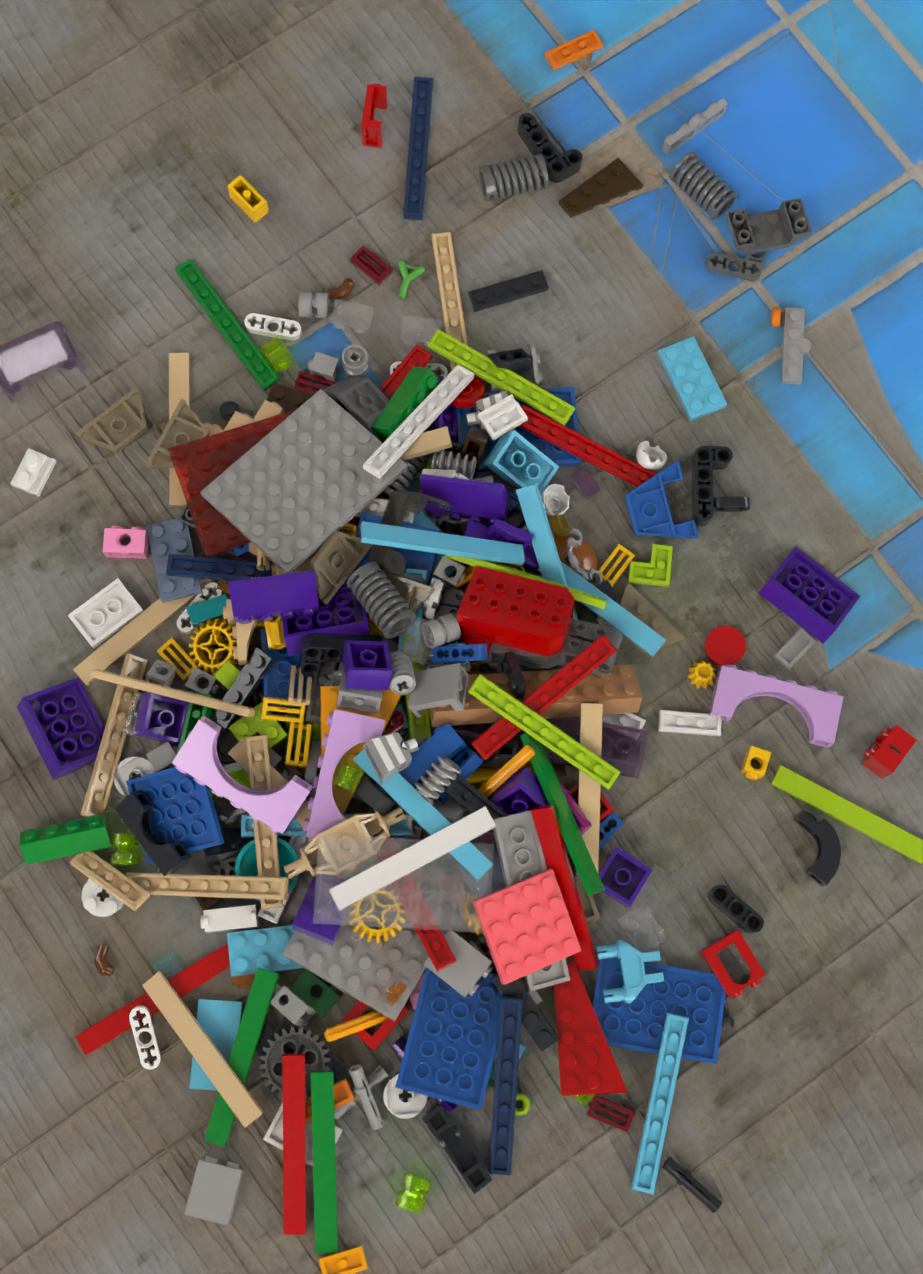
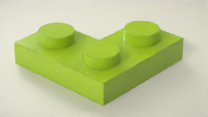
M652 544L650 563L631 561L628 583L669 587L673 546Z
M263 702L255 707L254 717L243 716L229 727L238 741L242 738L246 740L245 737H252L257 733L267 735L268 746L271 749L288 737V734L277 720L260 718Z

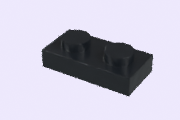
M505 652L504 660L501 662V669L503 674L507 675L509 689L514 692L516 698L524 697L527 686L514 652Z

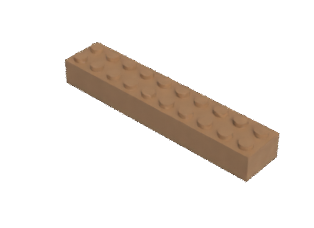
M633 664L614 665L611 673L602 674L601 676L590 673L540 714V716L544 719L580 717L581 703L603 704L602 715L637 713L641 704L642 694ZM560 669L523 671L522 674L527 686L525 696L521 698H516L514 692L510 691L506 674L493 673L481 675L521 702ZM469 675L467 691L478 675ZM467 691L464 710L455 711L450 704L429 708L432 727H439L442 724L445 726L447 723L450 726L496 723L503 716Z

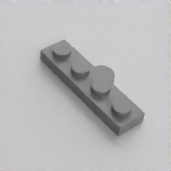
M721 99L719 102H713L705 112L695 115L689 123H684L675 134L671 133L664 139L662 151L667 156L723 116L728 103Z
M785 307L781 367V383L801 385L803 355H806L811 349V342L804 338L805 309Z

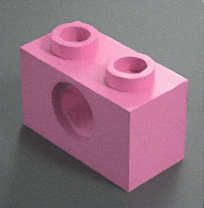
M111 526V528H105L103 553L109 558L147 559L148 533L142 527L123 529L121 526ZM124 539H131L128 545H122Z

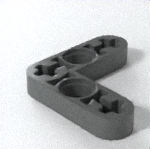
M762 252L758 258L747 254L746 259L720 253H711L707 257L705 267L711 273L747 281H756L761 275L766 252ZM713 260H716V266H713ZM730 263H735L738 265L739 269L737 271H732L729 269L728 265ZM751 268H754L755 274H751Z

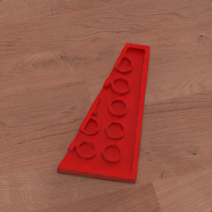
M566 962L570 980L554 985L557 1034L560 1037L558 1041L561 1096L628 1093L574 962Z

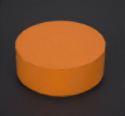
M773 307L771 326L780 327L781 308Z

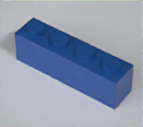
M449 723L445 726L442 724L434 730L432 737L429 739L425 738L418 744L419 749L410 753L412 756L410 765L399 772V774L416 789L415 782L423 783L420 778L421 775L428 778L426 770L434 771L432 763L440 764L437 759L438 756L451 760L467 745Z

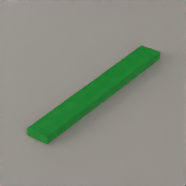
M192 259L175 268L177 275L261 389L266 391L272 387L273 382L278 383L280 381L278 375Z
M528 733L521 735L524 747L529 745L534 749L535 755L530 761L548 804L554 807L560 832L587 895L590 896L604 891V886L543 744Z
M260 967L257 968L228 1064L244 1086L280 975ZM218 1093L204 1141L226 1147L236 1115L220 1093Z
M334 1070L311 1071L315 1254L338 1253Z

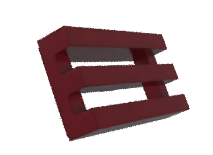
M362 246L350 258L352 264L378 285H381L388 274L393 272L391 267L365 246ZM364 253L367 257H369L372 261H374L385 271L382 272L361 254Z
M299 371V376L293 389L314 395L317 393L316 391L300 387V384L316 390H324L328 388L325 386L330 387L337 382Z
M593 1095L586 1115L628 1132L635 1111L600 1096ZM597 1100L629 1113L628 1118L596 1105ZM596 1109L625 1121L626 1124L623 1126L593 1113V1110Z

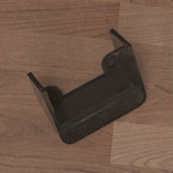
M395 490L388 499L380 524L402 527L407 512L420 513L425 509L426 504L451 511L452 506L447 501L419 492ZM373 544L369 555V563L376 562L382 571L424 585L427 583L421 577L403 572L406 560L401 553L394 551L395 547Z

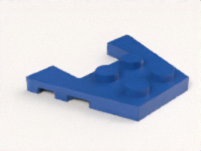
M679 461L674 462L624 496L634 535L699 538L694 520L673 525L663 484L683 479Z

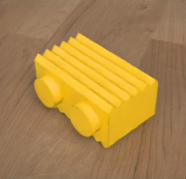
M242 175L238 176L228 185L230 199L235 204H238V207L243 209V212L248 217H251L254 223H257L269 212L267 201Z

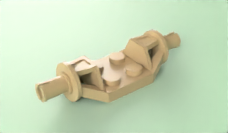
M399 806L385 815L379 814L376 810L371 813L354 814L316 834L304 849H299L302 855L300 856L301 858L284 866V870L288 874L287 876L291 879L305 870L310 871L312 876L316 874H338L376 854L386 837L391 836L388 831L389 827L406 819L401 807ZM384 829V831L381 832L377 837H375L373 840L371 839L372 836H374L379 831ZM324 861L327 862V864L313 867V865L322 863Z

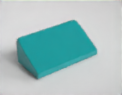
M226 594L186 607L192 626L195 627L201 623H206L207 620L223 617V606H227L228 600Z

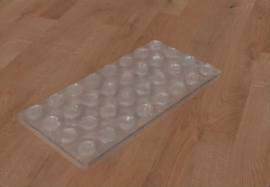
M319 834L313 923L483 932L473 901L491 893L493 866L477 881L449 853H446L339 911L329 892L330 889L421 840ZM472 843L493 864L494 844Z

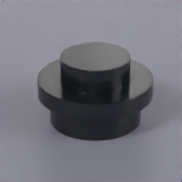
M226 401L220 407V415L227 421H230L235 411L240 413L238 404L233 401Z

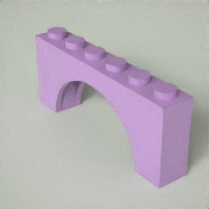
M725 665L721 666L717 673L709 716L719 715L722 721L729 722L736 707L747 699L758 696L779 698L794 706L802 714L809 729V743L830 748L835 742L844 696H840L837 692L826 690L825 692L817 690L818 688L812 685L801 686L792 680L781 681L777 680V677L773 675L761 676L753 670L742 671L738 670L736 666Z
M334 709V713H329L327 725L331 727L329 734H324L322 746L326 747L324 755L319 756L317 767L321 768L319 777L315 776L312 788L316 789L315 798L310 797L307 810H311L310 819L305 818L303 831L307 832L306 837L313 838L316 834L347 819L339 811L333 798L332 778L334 770L341 757L350 748L365 742L367 739L382 736L385 720Z
M205 716L200 718L172 761L176 765V769L184 774L188 773L193 776L198 784L207 785L213 789L212 792L217 796L227 798L234 807L246 810L254 820L263 821L271 831L283 834L313 786L296 775L287 784L273 790H254L239 784L227 774L218 758L217 739L222 727Z

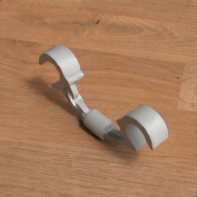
M571 529L568 531V534L573 535L574 538L570 537L566 540L568 560L572 568L588 582L594 577V586L596 587L603 582L602 574L593 568L584 572L579 567L580 564L576 555H573L572 548H577L581 545L583 536L578 529Z

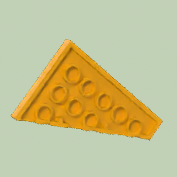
M321 686V755H324L326 747L322 746L324 734H329L331 727L327 725L329 713H334V709L385 720L384 732L401 695L395 694L390 688L389 690H383L378 714L337 707L340 686ZM365 742L350 748L341 757L334 770L332 794L335 804L342 814H344L364 773L353 759L363 750Z

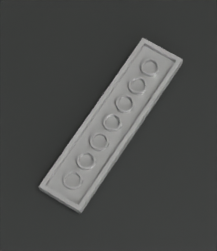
M531 810L493 819L496 824L493 831L505 887L547 870ZM566 958L524 976L528 991H534L570 980Z

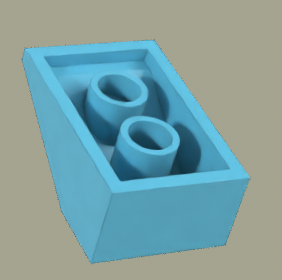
M511 430L500 437L483 463L496 475L518 489L537 484L540 495L559 468L557 464L515 430Z

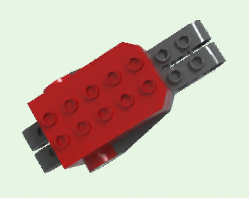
M477 565L466 591L454 588H446L444 590L433 619L437 620L439 617L451 613L455 616L460 626L461 636L457 639V643H465V645L487 644L488 660L473 662L501 664L504 660L505 652L513 651L519 666L549 669L556 665L565 666L604 634L617 651L591 672L599 676L612 672L623 639L622 633L614 628L574 619V597L566 587Z

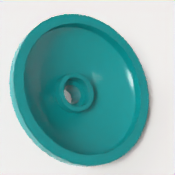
M277 838L281 877L289 878L284 870V866L299 860L290 844ZM255 839L246 844L240 851L235 863V876L258 877ZM300 874L288 879V894L297 884Z

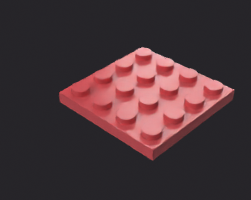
M547 869L473 901L500 981L504 985L581 951L553 869Z

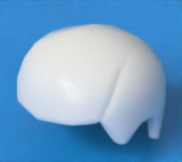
M649 441L640 442L636 458L642 467L656 470L665 465L667 455L660 449L659 445L650 447Z
M552 484L547 486L540 496L547 515L558 517L563 515L569 508L570 496L564 491V486Z

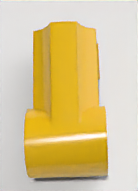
M281 616L274 621H265L268 648L278 650L286 647Z

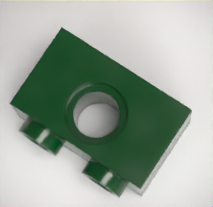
M306 969L290 990L319 1015L325 1017L341 998L338 994L340 990L331 983L327 985L321 980V977ZM314 985H320L323 989L322 995L318 998L314 997L311 993Z

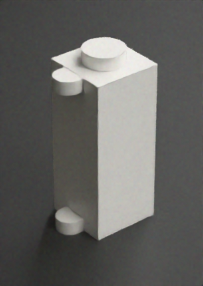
M257 905L203 910L204 916H200L201 928L205 929L206 933L259 928Z

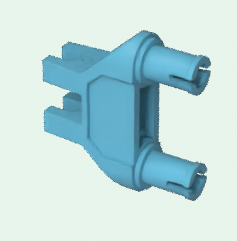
M621 939L617 940L615 944L596 946L597 952L606 951V953L597 954L598 960L618 957L621 964L624 985H622V988L603 989L604 996L613 995L612 997L604 998L605 1004L618 1001L631 1004L646 984L664 981L663 972L645 975L644 963L660 961L659 951L641 953Z

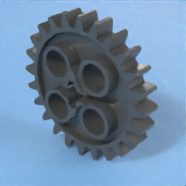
M291 1027L288 1034L284 1028L282 1029L283 1036L275 1033V1041L267 1040L270 1048H262L267 1054L260 1056V1059L264 1060L265 1064L260 1065L259 1068L266 1070L261 1077H268L269 1080L265 1085L271 1083L274 1085L271 1092L277 1089L280 1090L279 1097L283 1095V1075H278L275 1072V1065L279 1062L283 1063V1054H287L284 1050L287 1042L295 1044L296 1051L294 1054H298L303 1044L305 1048L302 1054L312 1051L316 1055V1060L313 1064L305 1062L306 1098H308V1091H311V1071L331 1070L330 1067L325 1065L326 1062L331 1061V1058L325 1057L329 1049H322L325 1041L317 1042L319 1034L311 1037V1029L304 1034L303 1027H300L298 1032L295 1031L294 1027Z

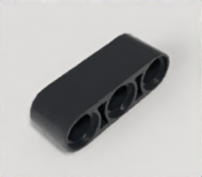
M716 885L709 890V901L743 931L755 933L763 928V918L728 887ZM716 889L723 892L724 898L722 901L715 898L714 892ZM733 903L740 907L738 915L733 914L731 911ZM750 917L754 918L757 922L755 929H751L748 926V919Z

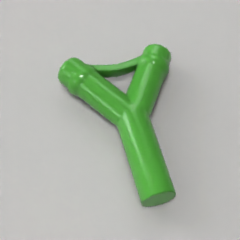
M399 261L398 267L403 281L397 297L404 300L410 282L422 275L425 269L423 266L411 267L405 264V261ZM407 268L414 271L409 274Z

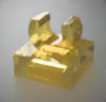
M555 514L550 517L552 521L549 523L550 528L555 527V533L552 534L553 538L569 535L568 531L571 530V527L565 515Z

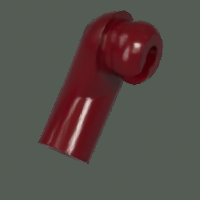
M396 710L392 713L390 726L382 733V736L396 732L400 733L403 730L404 715L401 711Z

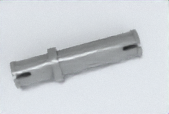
M356 1064L348 1069L355 1085L354 1091L359 1095L370 1123V1128L377 1130L384 1125V1121L371 1092V1083L367 1081L362 1065Z
M379 1065L366 1077L367 1081L371 1083V1090L389 1075ZM354 1088L352 1091L356 1099L334 1110L337 1120L351 1107H356L357 1102L360 1101L359 1095L355 1093Z

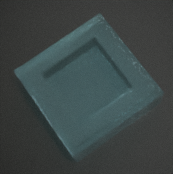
M172 951L153 962L157 972L161 971L167 980L182 971Z

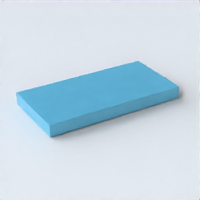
M199 999L196 1020L228 1063L241 1023L243 1002ZM193 1057L189 1089L218 1091Z

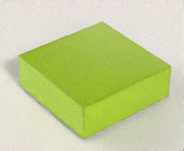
M226 660L213 677L229 690L240 674V671Z

